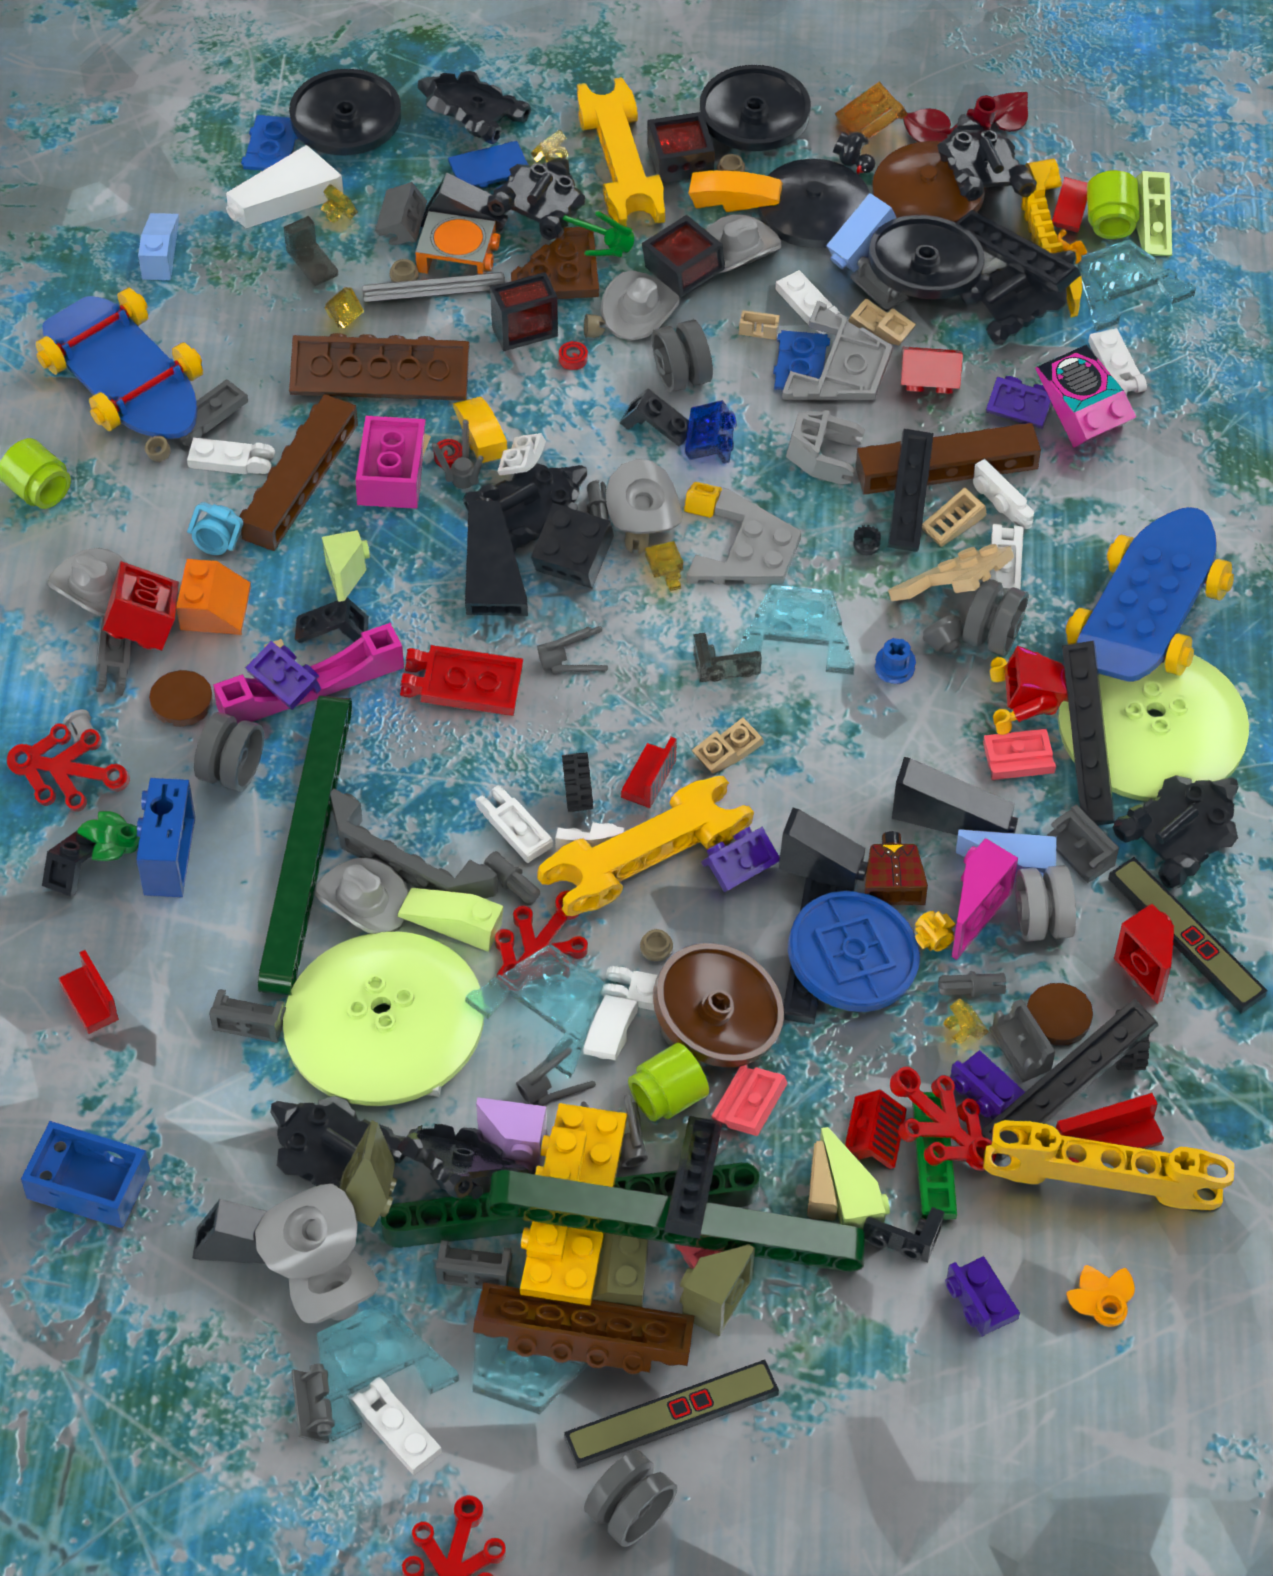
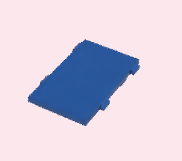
M257 115L254 127H251L249 131L251 138L246 157L242 158L241 164L244 169L264 171L292 154L295 142L299 138L292 129L290 118Z
M517 141L448 157V162L455 177L480 189L488 187V184L504 180L509 181V169L516 164L528 165Z
M781 330L777 341L780 342L778 362L773 370V374L776 375L774 390L784 389L790 371L820 379L825 364L826 347L830 345L828 334Z

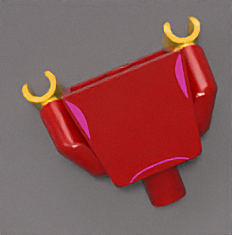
M1020 646L1016 647L1009 661L1006 662L1002 657H996L992 660L990 669L991 680L994 682L1006 680L1008 708L1013 709L1012 712L999 709L994 713L993 720L998 734L1005 735L1012 730V721L1018 720V722L1042 714L1053 715L1057 712L1063 701L1068 702L1065 667L1062 663L1045 657L1039 652H1033Z

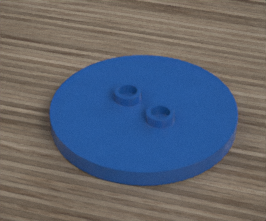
M832 892L812 900L799 912L789 933L788 956L792 969L799 981L811 994L821 1001L847 1011H875L895 1003L911 987L920 963V951L915 938L916 935L907 920L899 911L885 901L861 892Z

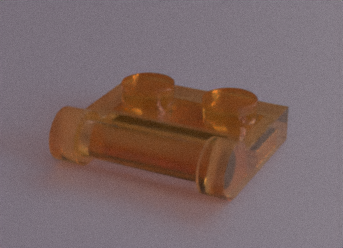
M880 81L835 113L837 120L849 134L856 131L861 132L867 137L868 141L899 118L901 120L908 115L903 105L890 94Z

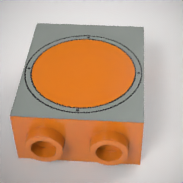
M429 211L415 251L418 272L428 274L432 259L477 265L478 274H486L487 271H492L494 263L493 250L498 251L500 244V234L496 233V221Z

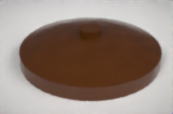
M940 141L916 142L893 151L879 164L873 177V195L892 207L896 218L910 215H929L956 223L970 210L979 211L985 198L986 187H984L982 196L975 201H968L963 197L954 178L953 170L949 168L948 162L941 161L937 147Z
M701 943L685 947L667 960L655 980L653 1005L660 1026L674 1044L681 1043L698 1061L719 1067L744 1066L764 1056L780 1035L784 1021V1007L778 987L769 973L757 961L737 949L715 943Z

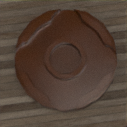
M187 670L173 671L163 675L154 683L149 695L152 713L157 719L163 723L165 721L173 723V726L176 727L194 725L206 717L209 708L213 704L210 683L204 676Z
M1049 983L1039 987L1031 994L1027 1003V1008L1052 1045L1064 1046L1076 1043L1090 1029L1093 1020L1092 1004L1086 994L1074 986L1065 983Z

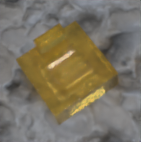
M558 130L539 143L531 154L537 162L545 157L547 163L555 159L554 154L566 158L569 155L568 151L560 145L567 138L561 130Z
M329 184L323 191L328 201L322 205L321 211L326 214L325 217L332 223L337 222L342 214L351 220L358 213L351 200L333 185Z
M344 287L324 307L329 318L334 319L338 328L348 327L364 312L351 287Z
M959 998L949 1006L955 1016L948 1017L943 1022V1025L949 1030L956 1025H960L959 1032L952 1037L954 1041L962 1043L968 1039L969 1035L980 1040L989 1033L971 1005Z

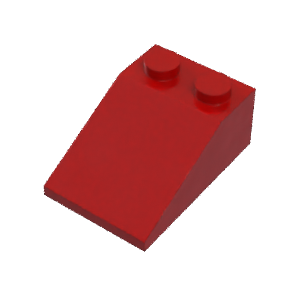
M120 561L102 630L114 638H126L135 641L145 649L153 650L155 648L162 651L175 620L179 581Z

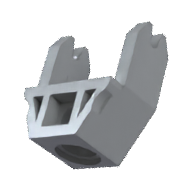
M830 410L799 412L791 434L786 458L812 477L840 485L851 484L855 468L847 462L820 455L822 440L826 438L847 445H861L865 429L857 423L830 416Z

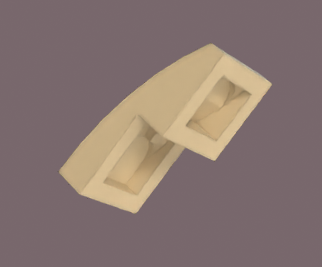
M867 298L852 313L848 322L859 329L863 327L887 343L900 345L916 326L915 323L892 308L887 313Z

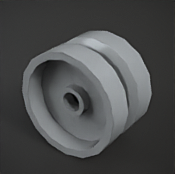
M1066 865L1049 866L1043 877L1036 868L1019 869L1016 875L1015 894L1018 922L1023 939L1026 942L1043 940L1048 930L1055 939L1073 937L1076 928V903L1074 887L1068 867Z

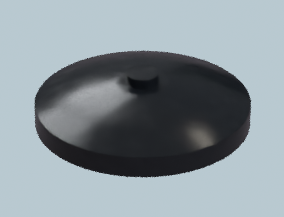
M742 65L717 74L704 87L700 96L699 112L703 113L709 134L729 147L744 151H768L793 142L806 129L811 111L810 97L804 85L791 74L765 65Z
M359 69L330 70L308 79L296 90L289 107L290 122L296 136L310 148L330 155H356L380 147L395 134L401 121V102L395 88L379 75Z
M800 159L781 165L768 175L769 177L780 179L783 183L780 202L776 205L758 207V213L761 221L768 225L781 240L799 247L826 248V245L870 192L864 180L856 172L842 164L824 159Z
M929 215L903 216L883 224L873 234L868 252L870 267L879 280L895 291L922 299H945L970 290L979 281L985 260L980 242L970 231L950 220Z

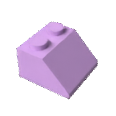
M477 1097L478 1130L482 1132L484 1142L495 1144L502 1150V1158L515 1160L516 1164L527 1168L529 1174H535L537 1165L543 1166L544 1156H541V1145L543 1136L547 1135L546 1106Z

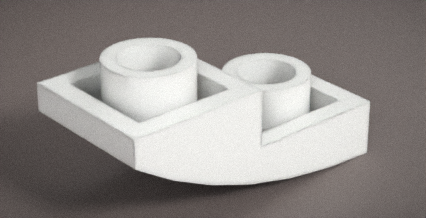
M542 433L514 437L512 448L503 451L497 471L499 475L527 472L533 468L539 460L546 443Z
M594 822L592 823L590 833L582 832L575 828H558L555 837L556 852L562 846L582 838L593 848L625 832V828L617 827L610 823L599 824Z
M605 995L590 1027L583 1048L584 1054L601 1059H617L627 1042V1029L638 1012L636 1000Z

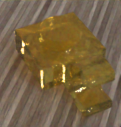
M672 541L645 548V557L654 578L663 576L669 592L681 589L679 579L681 578L680 572L683 571V560L675 542Z

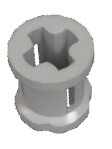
M75 710L69 713L63 720V724L71 731L74 744L80 740L81 734L85 730L93 729L90 723L91 716L87 710ZM90 735L86 743L89 745L93 744L96 741V736Z

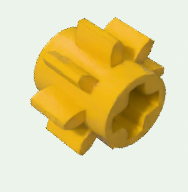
M928 911L920 916L915 923V930L918 933L915 936L916 941L922 949L928 948L929 951L933 949L936 952L942 951L953 942L954 932L952 928L956 924L947 913L942 915L940 911L937 913L935 911Z

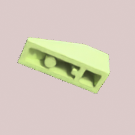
M1142 171L1136 177L1140 218L1136 228L1143 255L1171 257L1170 173Z
M358 530L322 537L326 566L338 602L345 601L366 571L365 559L370 558L367 540L361 541Z
M411 888L398 912V917L489 952L495 940V934L502 925L504 906L474 894Z
M828 1127L821 1128L820 1141H823L837 1198L839 1223L863 1230L867 1217L884 1222L885 1215L890 1214V1207L887 1195L880 1193L877 1180Z

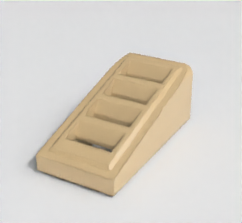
M964 487L922 523V530L942 547L982 520L987 515L986 506ZM965 506L969 510V512L966 514L961 509L962 507ZM956 512L961 517V519L958 521L952 515L953 513ZM947 518L953 526L950 528L943 522L944 519ZM938 525L945 531V533L941 536L932 527Z
M816 1141L812 1157L807 1216L810 1219L833 1221L836 1219L837 1198L823 1141Z

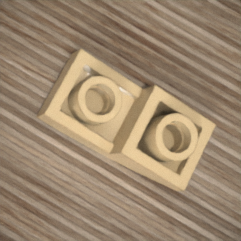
M742 717L721 735L715 731L692 749V752L713 774L745 758L762 746L764 741L758 732Z

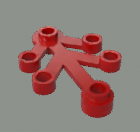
M58 723L50 729L48 736L32 746L18 744L7 755L9 769L16 775L26 776L35 790V799L43 806L53 804L56 799V793L49 785H45L37 769L49 771L66 796V805L75 812H79L86 807L87 799L80 791H77L68 775L103 781L111 791L115 792L124 790L130 782L128 771L120 764H111L106 768L72 762L89 750H96L101 746L102 738L94 729L85 730L78 742L55 757H43V754L57 744L64 745L71 739V731L68 727ZM65 730V736L57 739V731ZM90 735H95L96 741L93 744H87V738ZM26 754L27 760L19 764L17 762L18 757ZM118 771L120 773L119 778L111 781L109 779L110 774ZM46 790L50 791V797L46 800H41V793ZM75 796H80V804L72 806L71 800Z
M571 890L563 891L557 895L555 900L556 913L536 938L532 926L533 912L531 908L519 906L514 910L513 922L520 930L524 953L518 961H516L513 950L515 945L513 932L508 929H501L495 934V947L501 951L503 965L497 973V983L503 991L519 993L528 987L529 982L548 978L557 983L565 982L570 976V967L564 960H555L551 965L530 967L536 960L568 954L572 958L581 959L587 955L588 942L581 936L572 937L568 941L549 944L567 920H573L580 915L567 916L562 910L563 898ZM527 915L528 918L522 920L518 916ZM502 938H508L510 941L507 943H502L499 940ZM575 945L583 946L580 950L573 949ZM556 969L565 970V972L561 974L555 973L554 971ZM511 977H517V978H518V980H515V981H511V980H508V979L511 978Z
M902 1067L896 1071L890 1078L892 1093L898 1097H908L934 1121L919 1122L913 1118L907 1119L899 1126L900 1137L906 1142H913L918 1137L952 1138L960 1146L945 1147L940 1142H934L925 1149V1160L933 1166H937L945 1160L966 1161L973 1169L985 1171L983 1168L986 1146L991 1145L992 1141L982 1135L978 1116L980 1113L978 1103L968 1098L962 1101L956 1108L953 1093L955 1084L949 1076L941 1075L931 1084L933 1094L941 1100V1110L919 1089L921 1079L914 1069ZM940 1083L944 1085L946 1091L941 1087ZM965 1107L969 1108L971 1114L967 1112ZM959 1118L966 1122L968 1134L960 1127ZM908 1127L913 1130L914 1134L909 1132ZM933 1150L938 1153L939 1158L934 1155ZM997 1154L991 1156L993 1163L995 1162Z
M472 1495L459 1498L454 1505V1517L457 1525L447 1559L434 1539V1529L430 1523L419 1522L412 1529L414 1544L422 1548L438 1576H471L490 1564L502 1562L506 1557L505 1543L499 1538H491L484 1544V1550L463 1561L471 1529L477 1527L484 1517L482 1502ZM470 1504L475 1507V1510L471 1513L462 1511L465 1505ZM426 1530L430 1535L426 1539H420L416 1536L417 1533ZM494 1546L502 1550L498 1555H491L488 1551ZM417 1556L407 1557L402 1563L403 1576H425L422 1559ZM412 1564H416L420 1567V1570L412 1574L407 1571V1568ZM483 1572V1573H480V1574L477 1575V1576H493V1575H492L491 1573H488V1572Z

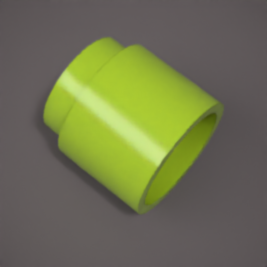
M1119 170L1105 171L1095 175L1087 183L1088 221L1093 227L1095 234L1105 239H1120L1134 232L1140 218L1138 181L1132 174Z
M26 438L18 441L7 450L0 461V480L30 506H37L41 509L51 508L65 497L70 488L71 477L67 472L65 464L36 439Z
M681 1043L673 1044L638 1065L636 1073L628 1078V1085L634 1100L641 1111L654 1122L662 1117L670 1119L709 1095V1085L701 1066L693 1054Z

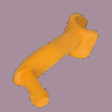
M1062 229L1057 235L1058 243L1062 242L1064 251L1071 250L1076 253L1075 264H1078L1082 260L1081 256L1086 255L1088 251L1082 241H1075L1069 244L1062 240L1067 234V231Z

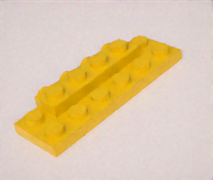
M559 1103L551 1135H544L542 1139L541 1156H546L544 1166L537 1165L535 1175L614 1187L627 1123V1113ZM532 1221L531 1228L524 1227L521 1239V1249H526L527 1257L520 1285V1295L591 1306L605 1233Z

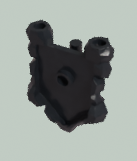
M472 71L461 72L457 78L455 74L442 73L440 76L425 77L418 80L417 88L427 97V108L446 116L455 117L456 120L465 124L464 127L471 135L481 138L489 144H495L500 138L502 130L497 121L506 115L513 122L524 123L528 120L531 113L530 105L527 102L516 100L515 96H503L502 89L495 85L489 86L487 82H481L477 73Z
M960 115L957 128H954L950 139L946 138L937 145L941 161L948 162L949 168L953 170L960 194L968 201H975L980 198L984 193V187L1012 186L1014 192L1022 197H1029L1036 190L1037 181L1031 176L1028 168L1025 165H1020L1019 161L1014 159L1015 145L1008 138L998 136L992 130H985L970 115Z
M558 157L543 164L536 163L532 166L516 164L509 169V182L496 188L494 194L488 197L487 205L490 213L500 216L513 210L538 222L540 234L548 241L560 238L564 233V228L569 224V222L563 220V217L565 215L570 216L573 211H577L585 205L586 200L585 195L578 188L574 187L575 183L570 174L569 161L566 158Z
M1071 250L1052 253L1072 265L1076 262V253ZM1006 264L1003 270L998 268L989 275L987 273L982 274L979 281L970 290L960 294L961 299L967 306L974 305L980 300L983 302L995 319L988 325L986 332L994 344L1001 345L1009 336H1015L1023 327H1028L1034 323L1035 318L1044 317L1047 312H1059L1067 303L1066 289L1058 293Z
M536 463L527 472L514 473L511 481L503 480L496 485L490 483L481 486L478 491L466 492L462 500L467 511L469 501H476L479 498H490L494 501H500L515 552L518 547L523 548L531 540L539 538L553 503L578 510V504H575V501L580 494L579 488L587 477V468L582 465L547 468L545 465Z
M1178 775L1164 780L1163 787L1159 790L1155 800L1151 798L1144 804V807L1138 804L1128 809L1127 815L1116 819L1113 825L1114 833L1124 843L1141 837L1165 861L1158 871L1162 883L1167 888H1180L1185 884L1188 876L1196 874L1201 867L1200 864L1209 857V854L1218 851L1222 847H1232L1238 839L1236 824L1230 821L1234 816L1233 801L1239 788L1237 779L1230 777L1216 781L1198 780L1192 783V779Z
M336 1096L319 1100L318 1105H315V1103L294 1104L282 1101L272 1103L270 1113L278 1125L277 1137L282 1145V1148L278 1149L276 1166L285 1175H299L302 1179L312 1182L315 1186L334 1184L340 1188L343 1172L368 1128L370 1121L366 1119L360 1121L355 1110L351 1109L348 1101ZM379 1124L395 1163L399 1164L406 1156L399 1152L397 1146L405 1139V1136L394 1135L391 1128Z
M435 1124L434 1128H422L423 1125L416 1129H411L405 1139L397 1146L399 1152L429 1168L431 1171L430 1175L436 1184L455 1198H463L469 1195L474 1199H478L482 1196L483 1188L473 1182L472 1178L489 1177L494 1172L501 1170L529 1173L527 1168L516 1164L515 1160L502 1158V1150L495 1144L484 1142L482 1132L476 1128L463 1127L455 1136L452 1126Z

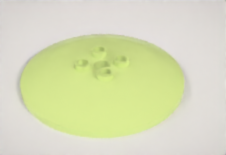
M1194 655L1191 665L1186 667L1180 676L1167 673L1165 661L1164 663L1161 662L1149 675L1134 682H1127L1099 674L1112 792L1127 798L1147 802L1151 798L1153 800L1157 798L1159 790L1163 787L1164 780L1172 776L1178 775L1190 778L1192 783L1198 780L1216 781L1230 777L1238 767L1248 742V714L1235 686L1216 667ZM1063 701L1059 707L1058 714L1059 732L1067 753L1075 763L1069 704ZM1158 710L1163 716L1152 717L1148 714V711Z
M388 931L351 938L337 944L317 957L307 966L291 989L292 995H288L283 1017L284 1039L289 1056L300 1074L310 1084L328 1096L346 1099L351 1104L387 1106L423 1097L433 1092L434 1088L442 1087L458 1074L477 1048L483 1031L485 1015L484 1002L478 980L468 964L456 952L444 944L422 935ZM380 1004L390 1006L387 1012L379 1014L373 1011Z

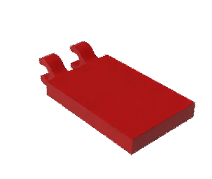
M435 645L430 646L429 652L409 648L406 654L405 671L412 673L421 670L426 671L424 677L403 673L400 684V696L411 698L421 695L420 702L514 716L523 659Z

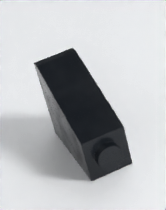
M446 173L426 205L421 227H424L428 212L431 211L496 221V230L502 231L507 222L508 215L496 216L491 214L487 201L488 197L492 194Z
M793 807L782 834L779 869L854 891L857 881H864L867 873L868 862L864 861L866 848L802 810Z
M219 1199L197 1226L192 1258L206 1261L265 1264L257 1252L255 1230L264 1214L268 1211Z

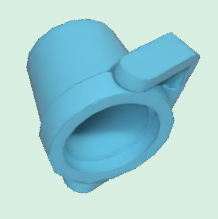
M201 502L195 507L187 533L192 534L195 545L203 552L210 555H222L227 549L229 551L234 550L243 526V520L236 516L228 507ZM201 510L207 512L205 517L197 522Z

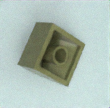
M371 1120L348 1162L340 1184V1189L347 1194L354 1206L357 1221L370 1227H374L379 1216L386 1217L393 1202V1198L390 1195L397 1182V1178L393 1177L395 1161L378 1122Z
M605 1233L592 1300L643 1307L649 1240Z
M746 1245L701 1257L694 1269L689 1267L680 1283V1287L683 1288L679 1301L683 1304L682 1314L694 1315L695 1325L720 1336L752 1282L755 1248Z

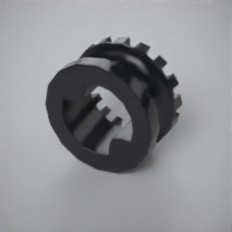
M862 525V527H858L855 530L853 547L856 552L866 556L877 553L880 548L881 533L874 526L870 527V525H867L865 527V525ZM864 538L872 539L871 542H869V544L868 542L864 544L863 541Z

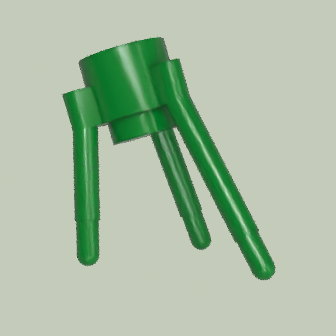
M596 211L595 215L614 228L607 230L567 215L563 217L564 221L605 235L604 242L610 249L586 250L584 253L586 256H616L621 258L622 253H628L633 247L634 234L632 228L621 225L600 211Z

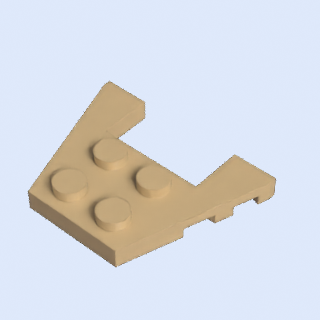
M996 544L985 546L976 551L975 547L967 548L960 551L958 557L941 562L937 567L888 589L892 601L911 599L926 589L938 585L952 584L955 593L975 591L980 587L979 580L983 582L991 578L989 571L992 569L999 571L1014 558L1011 546L998 548Z

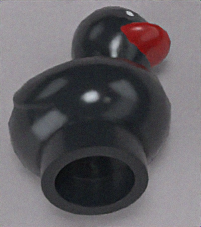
M857 131L850 134L841 132L833 153L839 155L842 164L845 166L856 164L858 175L860 173H870L875 168L876 163L873 156L870 154L860 155L864 145L869 144L867 137Z

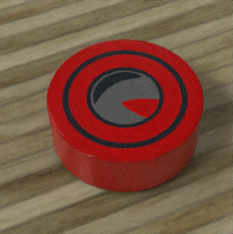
M570 341L560 347L559 363L562 367L568 370H578L587 364L588 350L584 344Z
M444 439L437 444L451 469L455 460L462 457V445L456 440ZM434 453L435 463L438 466L442 467Z

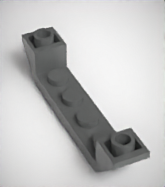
M333 789L330 793L332 812L341 849L359 858L369 857L391 866L402 877L404 882L415 888L474 894L482 898L494 897L497 894V873L485 864L479 865L469 859L456 878H454L445 869H437L427 864L420 856L416 854L410 855L399 849L393 842L389 840L383 841L372 835L366 828L359 826L363 821L361 803L353 795L343 794L336 789Z

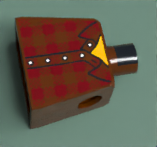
M896 831L885 832L882 835V844L870 846L864 893L877 897L889 905H925L928 883L918 847L915 844H902L901 834Z

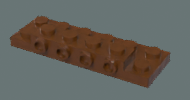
M333 333L330 336L293 335L289 392L290 395L323 396L326 394L338 397L464 401L467 400L470 343L469 341L435 340V338L430 336L406 339L400 335H391L388 338H377L371 334L347 337V335L341 333Z
M483 1283L474 1319L473 1332L484 1334L491 1338H508L507 1350L515 1351L522 1357H529L534 1354L552 1357L554 1361L559 1363L572 1360L588 1363L593 1368L610 1366L623 1368L630 1374H637L640 1371L650 1373L652 1361L662 1362L669 1366H688L695 1316L592 1300L591 1306L520 1295V1288Z

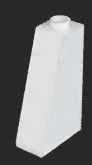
M305 145L226 193L228 204L226 210L232 220L238 221L245 228H249L342 197L344 195L342 175L309 146Z

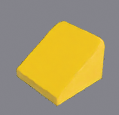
M696 481L693 482L687 490L684 511L711 518L715 513V506L722 488Z

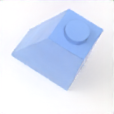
M869 193L826 245L832 255L830 257L831 261L841 269H844L846 266L853 272L858 270L859 266L857 263L859 259L864 256L868 258L870 241L875 231L888 221L896 219L892 207Z

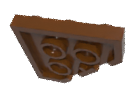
M582 227L564 228V233L560 238L555 239L549 245H543L530 256V261L522 268L518 266L511 272V281L546 272L557 295V299L599 297L596 256H586L584 254L586 250H595L594 231Z

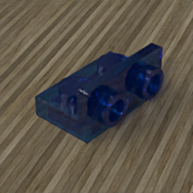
M723 400L691 407L685 454L689 460L717 454L723 464L730 462L731 451L734 449L733 433L734 428L737 426V420L734 412L729 410Z

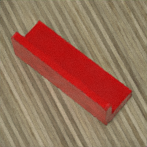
M1153 1093L1059 1120L1056 1124V1129L1062 1136L1142 1149L1162 1145L1164 1142L1162 1132L1154 1118L1158 1103ZM1068 1157L1072 1162L1080 1163L1077 1159Z

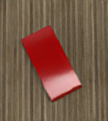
M1064 176L1052 219L1053 226L1078 233L1087 203V182Z

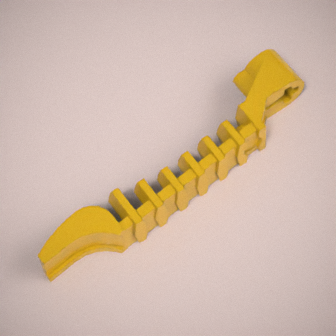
M1054 158L1026 163L1025 166L1028 168L1031 176L1037 181L1036 190L1029 197H1022L1021 209L1025 210L1024 219L1026 222L1028 221V231L1032 233L1031 241L1050 253L1063 252L1064 248L1062 242L1058 243L1057 234L1054 231L1045 198L1046 190L1062 186L1058 164ZM1081 276L1065 288L1070 317L1078 316L1082 295Z

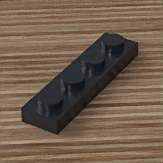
M903 429L888 548L914 552L919 550L934 433Z

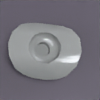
M728 215L718 219L706 228L707 232L723 244L725 269L721 272L750 264L781 249L782 242L778 235L768 225L754 217Z
M633 270L626 271L613 278L607 286L602 297L600 312L605 321V326L616 337L633 341L648 337L653 333V330L658 329L679 305L680 297L662 281L646 273Z
M641 459L621 464L610 476L606 489L607 510L612 523L620 530L634 534L659 533L669 531L681 523L682 512L673 482L667 472L653 461Z
M93 548L82 550L57 566L50 574L47 585L82 608L96 615L105 616L120 561L127 562L120 555L108 549Z
M366 857L351 859L327 872L317 883L314 895L322 903L367 933L376 934L388 931L395 932L402 927L405 919L398 917V912L409 890L402 877L391 866L380 860Z
M334 1184L319 1185L277 1204L264 1214L255 1230L257 1252L269 1269L289 1279H306L323 1274L347 1259L356 1245L358 1222L354 1206L347 1194Z
M352 1250L349 1257L340 1265L323 1274L306 1279H290V1297L297 1314L305 1323H320L330 1318L340 1321L349 1319L357 1311L359 1303L376 1293L379 1288V1281L365 1259Z

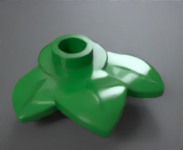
M99 811L98 820H88L77 830L78 834L96 843L92 853V860L95 861L118 860L123 854L135 852L139 846L140 837H137V826L127 823L121 815L115 812Z

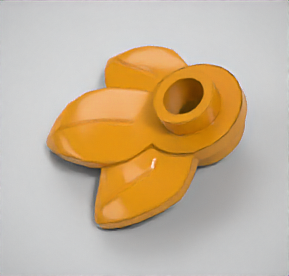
M1085 1265L1079 1279L1080 1289H1073L1066 1293L1069 1304L1078 1313L1093 1316L1103 1326L1115 1327L1122 1324L1128 1313L1127 1303L1135 1293V1285L1127 1268H1122L1109 1279L1095 1268ZM1111 1308L1115 1311V1314H1108L1103 1309Z

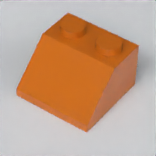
M186 559L176 606L180 630L242 635L251 582L218 561Z

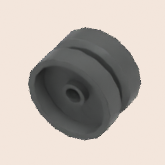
M692 319L678 323L676 331L671 326L653 330V355L659 376L668 392L686 389L689 381L693 385L711 382L713 378L711 353L705 334L696 320Z
M993 579L982 582L975 594L966 618L962 636L963 642L979 647L988 638L989 651L1006 656L1020 630L1028 604V592L1012 587L1003 596L1004 590L1001 582Z
M222 712L214 713L204 726L197 744L194 757L195 776L199 780L212 784L221 780V784L225 788L238 792L244 791L251 783L261 760L264 746L263 727L258 723L248 720L237 723V719L234 716Z
M638 1450L631 1451L617 1460L597 1481L584 1504V1511L596 1523L600 1525L609 1523L608 1534L623 1547L630 1546L644 1537L663 1517L677 1494V1485L662 1472L653 1474L654 1464Z

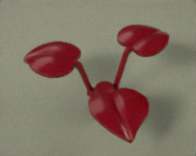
M1012 92L993 97L988 95L980 96L976 101L974 109H968L967 115L978 121L985 130H990L991 125L996 123L997 127L1003 131H1018L1025 126L1028 120V92ZM920 109L915 112L904 113L903 115L905 128L916 142H942L947 138V135H951L954 128H957V124L950 128L951 121L949 117L938 109Z

